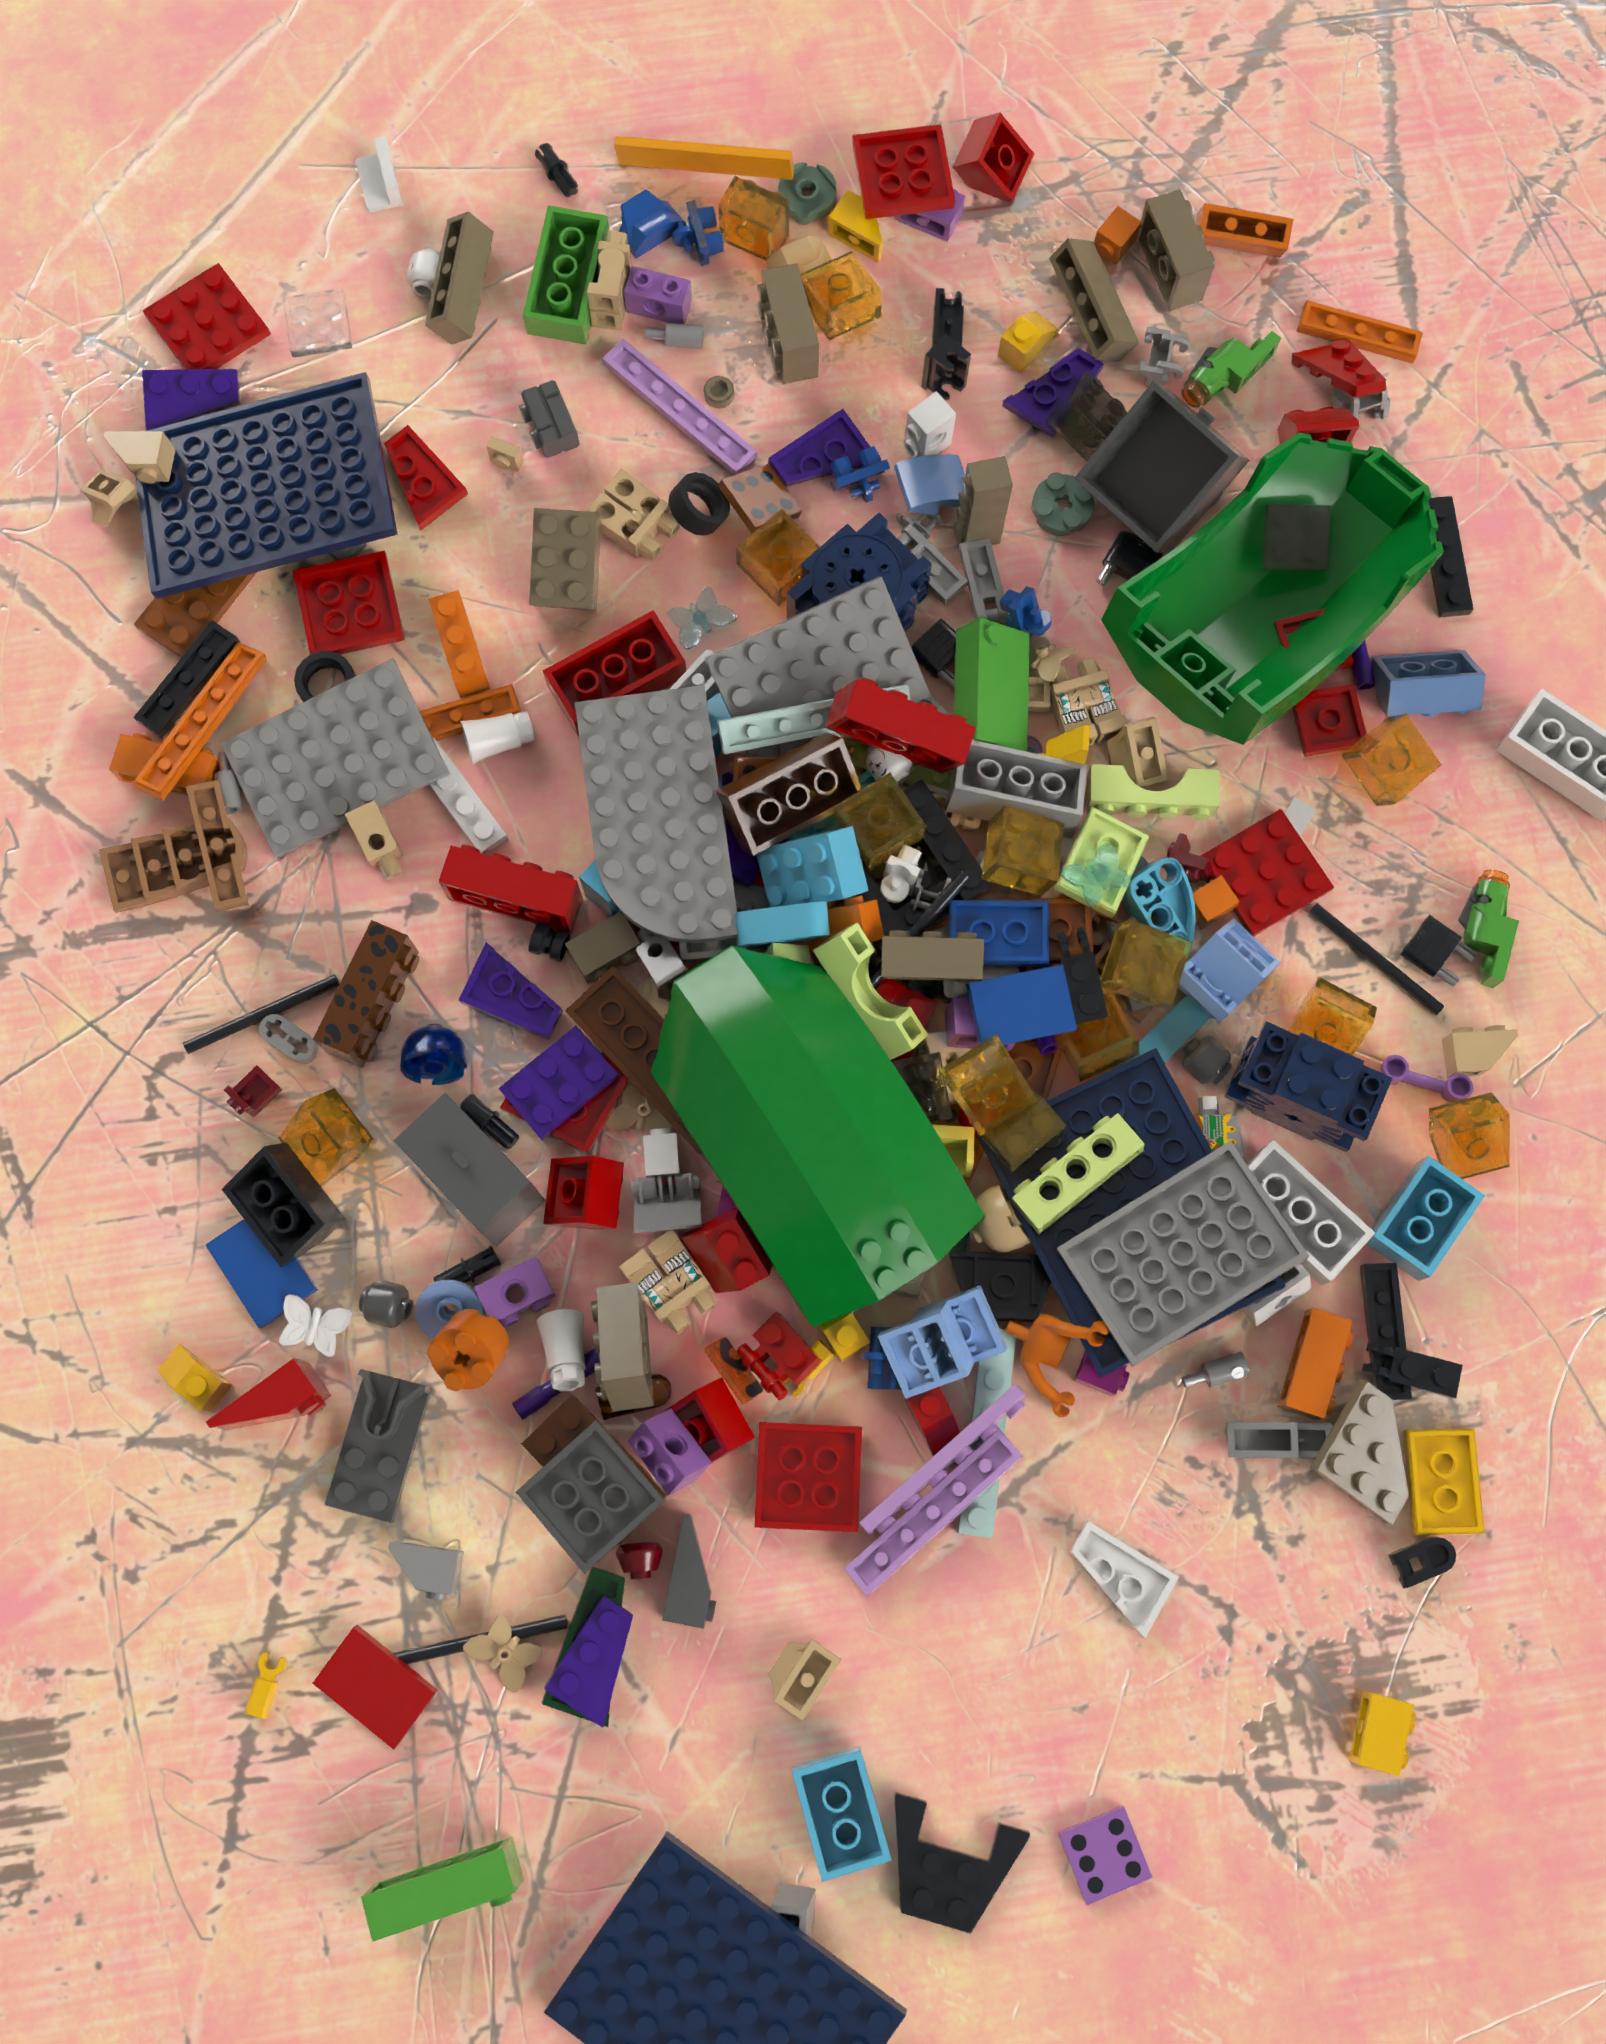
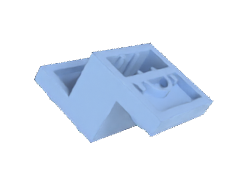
M1233 918L1218 930L1172 977L1177 981V986L1183 993L1189 996L1192 995L1201 1004V1009L1207 1016L1213 1019L1216 1018L1221 1022L1281 962Z
M980 1285L921 1307L917 1310L911 1321L882 1331L878 1335L905 1399L967 1377L975 1362L1007 1350L1006 1342Z

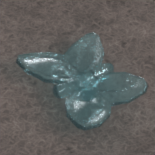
M708 586L703 588L698 595L696 605L690 603L689 609L676 607L670 608L667 611V616L672 623L680 628V644L685 650H689L698 644L702 638V628L706 633H710L712 628L709 624L716 627L726 626L735 622L738 618L732 609L717 605L716 596Z
M1106 843L1098 848L1094 857L1095 862L1092 859L1086 861L1088 867L1076 864L1067 865L1060 869V875L1066 881L1075 886L1082 887L1085 900L1090 907H1094L1103 897V889L1110 891L1111 886L1123 888L1131 885V879L1127 872L1118 866L1120 860L1118 852L1110 843Z

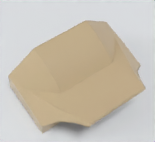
M804 236L786 244L766 260L767 269L798 263L803 283L828 272V269L833 268V261L819 236Z
M102 468L81 490L91 503L92 521L104 527L108 526L121 504L131 500L138 494L136 487L127 478Z
M1149 717L1125 724L1116 736L1107 741L1111 765H1124L1130 779L1139 787L1169 780L1156 717Z
M813 1639L805 1643L788 1642L768 1673L774 1688L773 1701L803 1721L842 1659Z

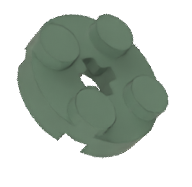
M807 162L794 164L793 180L780 179L778 202L781 209L801 225H807L811 221L825 217L836 205V181L834 176L827 168L817 164V167L807 166ZM805 188L807 191L813 189L814 191L812 195L804 196L801 189Z
M1057 472L1052 473L1038 485L1034 492L1031 505L1032 513L1034 511L1040 528L1052 535L1067 536L1069 532L1077 530L1079 532L1087 526L1094 510L1093 495L1074 479L1075 476ZM1066 500L1071 505V508L1065 507L1063 511L1059 510L1056 501Z

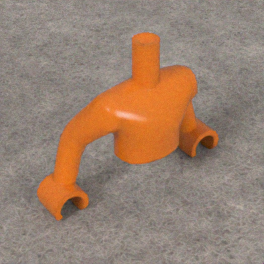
M1047 1314L1038 1316L1030 1329L1010 1320L1005 1332L1024 1341L1020 1353V1361L1031 1384L1053 1404L1052 1408L1056 1416L1061 1418L1068 1416L1070 1409L1061 1403L1072 1406L1075 1403L1074 1395L1067 1391L1059 1393L1044 1378L1039 1363L1057 1369L1072 1339L1071 1337L1087 1339L1089 1344L1099 1347L1103 1345L1105 1340L1095 1332L1106 1335L1109 1333V1329L1103 1321H1096L1092 1324L1091 1328L1064 1322L1057 1317Z

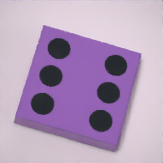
M1123 1805L1058 1832L1086 1905L1153 1878Z

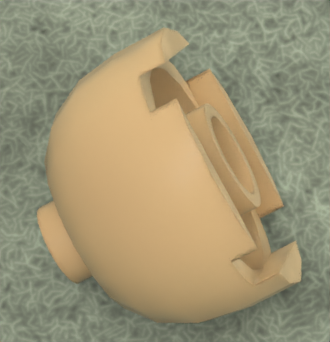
M1001 1183L987 1189L978 1196L976 1201L985 1215L971 1229L978 1243L985 1241L993 1250L1010 1252L1031 1242Z

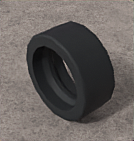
M697 472L686 474L669 493L668 500L670 511L675 520L685 530L694 535L701 536L712 534L727 519L730 512V503L718 487L719 483L706 474ZM688 492L697 495L706 503L711 516L703 514L692 504Z
M330 651L312 653L303 659L297 667L294 677L295 688L301 700L305 702L314 697L309 691L308 683L313 674L321 669L337 668L344 675L345 681L355 677L356 674L347 659L336 652Z

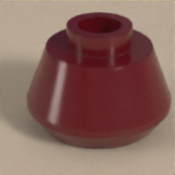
M658 1542L620 1545L616 1551V1557L623 1573H630V1580L651 1578V1571L658 1570L663 1554V1548Z

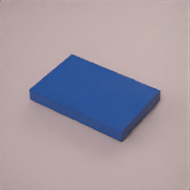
M952 900L949 903V938H956L958 932L977 933V939H984L983 967H1049V901Z
M1063 965L966 984L980 1050L1077 1030Z
M244 1219L206 1244L207 1249L260 1329L284 1314L283 1305L287 1295L299 1296L305 1300L318 1291L298 1258L286 1266L280 1267Z

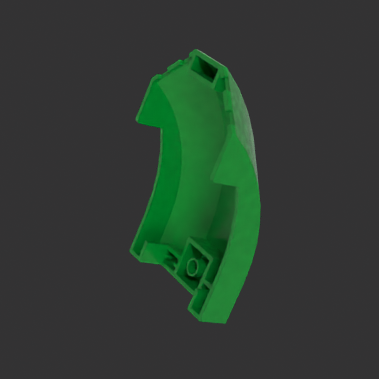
M1297 433L1266 453L1259 461L1245 489L1201 529L1157 562L1117 587L1101 621L1136 681L1182 722L1244 745L1300 702L1339 667L1390 615L1441 557L1444 550L1442 542H1437L1436 532L1439 528L1435 510L1430 509L1428 502L1431 497L1430 488L1382 448L1369 446L1366 451L1353 448L1352 442L1328 438L1327 442L1324 443L1313 441L1309 434ZM1325 609L1321 616L1300 623V627L1294 633L1286 634L1290 646L1286 649L1283 648L1274 627L1276 620Z
M731 945L674 981L668 1012L665 1014L659 1037L660 1043L656 1059L653 1061L650 1073L682 1125L693 1138L796 1305L812 1327L880 1301L937 1264L985 1216L907 1084L857 1011L822 966Z

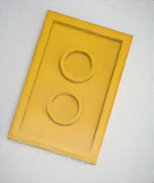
M1475 1428L1403 1430L1412 1534L1485 1533Z

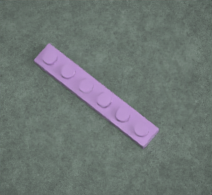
M624 338L602 358L603 365L733 475L742 473L757 458L756 449Z
M1014 1384L860 1521L861 1526L868 1534H874L877 1531L880 1535L883 1534L896 1522L893 1516L902 1508L906 1512L909 1511L922 1499L919 1495L921 1491L928 1485L934 1488L948 1475L945 1470L954 1462L960 1465L974 1452L971 1447L980 1439L985 1442L1000 1429L997 1424L1004 1417L1008 1416L1010 1419L1015 1417L1026 1406L1022 1401L1028 1396L1018 1385Z
M999 1429L844 1569L863 1593L869 1596L1024 1456Z

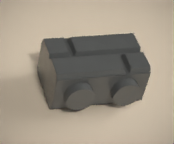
M551 380L540 384L539 387L535 386L522 391L523 404L519 405V409L525 424L528 422L532 424L534 430L529 432L536 449L542 448L545 457L549 458L560 454L562 451L566 452L577 448L580 445L578 433L556 381Z

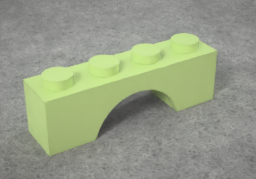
M1091 764L1087 774L1086 811L1094 807L1108 815H1112L1114 812L1127 813L1130 817L1159 814V817L1166 819L1176 818L1178 815L1191 816L1194 820H1206L1213 817L1220 807V770L1188 768L1182 780L1174 787L1164 791H1150L1136 785L1128 776L1124 765Z
M858 922L832 935L813 950L820 964L857 1011L890 1060L913 1050L928 1036L911 1007L893 1005L883 999L874 989L870 981L868 966L875 949Z

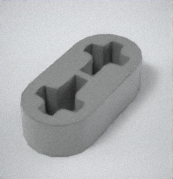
M278 1014L266 1016L259 1025L261 1037L294 1062L307 1064L316 1058L318 1054L317 1043L308 1033ZM281 1023L280 1029L287 1034L286 1037L283 1039L274 1034L270 1038L272 1032L269 1030V1027L272 1024L278 1026ZM296 1040L300 1044L308 1041L306 1046L309 1048V1051L306 1054L300 1052L296 1055L298 1050L291 1045L292 1041Z

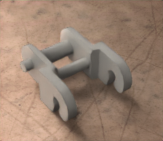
M898 513L896 516L897 521L903 527H906L908 524L913 525L926 539L931 537L929 531L936 524L939 526L943 524L940 514H921L917 520H910L908 517L904 520L901 513ZM925 517L929 518L931 521L923 527L920 522Z
M923 869L920 870L914 891L918 892L916 900L912 899L910 903L914 905L913 911L917 907L927 909L930 906V903L920 901L921 894L937 898L941 893L937 894L923 889V886L920 885L925 871ZM947 877L944 888L951 882V878Z

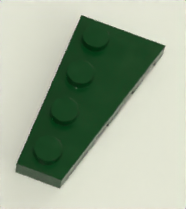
M595 1566L590 1569L553 1672L603 1595L622 1607L625 1577ZM545 1691L541 1701L543 1705L593 1722L548 1691ZM610 1705L604 1724L605 1727H608Z

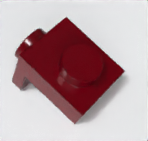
M1179 833L1176 842H1172L1168 848L1167 858L1178 860L1189 882L1198 883V881L1209 883L1214 873L1209 858L1189 853L1191 846L1187 835Z
M258 1065L235 1087L232 1088L228 1085L224 1089L230 1096L226 1102L239 1115L246 1112L253 1118L283 1090Z

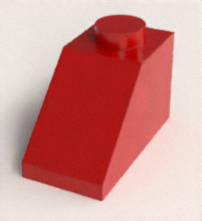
M940 1387L905 1399L932 1457L960 1433L954 1415Z

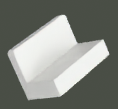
M385 136L374 139L377 154L356 159L359 178L369 213L403 206Z

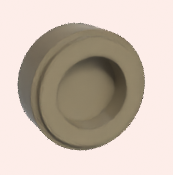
M714 376L708 379L704 385L705 401L708 405L717 409L729 406L734 399V385L731 380L724 376Z

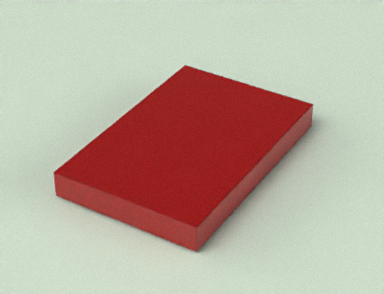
M358 1624L351 1629L312 1683L393 1750L400 1744L438 1692L437 1688Z

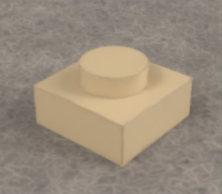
M491 436L486 445L490 461L502 470H508L509 468L519 472L523 464L520 447Z
M1029 677L1028 711L1049 712L1051 682H1047L1041 677Z

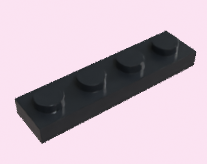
M1452 496L1430 498L1428 501L1430 509L1435 510L1439 528L1436 532L1437 542H1442L1444 550L1441 557L1430 568L1439 618L1470 615L1474 609Z
M212 620L133 718L162 739L207 684L237 642H240L237 636Z
M1397 1263L1360 1265L1368 1343L1407 1350ZM1369 1352L1370 1363L1388 1369L1389 1357L1378 1356ZM1372 1375L1373 1385L1392 1400L1412 1399L1411 1388L1385 1381V1378Z

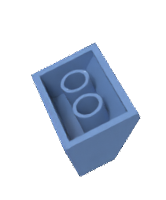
M1465 650L1372 657L1377 703L1386 716L1402 719L1407 717V715L1415 714L1436 716L1438 713L1443 712L1466 714L1470 710H1481L1486 674Z

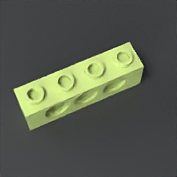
M1118 1113L1111 1119L1109 1116L1103 1117L1093 1126L1094 1133L1085 1140L1082 1137L1074 1140L1066 1148L1068 1153L1059 1161L1056 1158L1051 1159L1040 1169L1042 1173L1033 1181L1026 1179L1014 1189L1013 1192L1016 1195L1012 1197L1013 1205L1038 1235L1144 1151L1145 1144ZM1098 1144H1106L1111 1148L1112 1153L1108 1157L1100 1158L1094 1154L1093 1148ZM1077 1164L1082 1166L1086 1173L1082 1178L1073 1179L1068 1176L1067 1169L1071 1165ZM1051 1185L1056 1187L1060 1193L1057 1198L1046 1200L1040 1195V1191L1043 1187Z

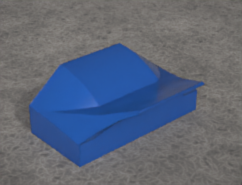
M645 189L621 204L622 224L619 232L627 234V245H630V252L637 259L672 237V233L678 229L677 223L684 220L668 201L660 200Z

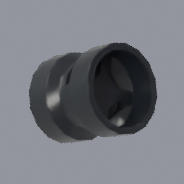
M539 921L532 932L528 951L536 955L548 954L551 960L560 963L566 954L565 943L570 941L571 933L563 929L554 931L550 928L549 924Z

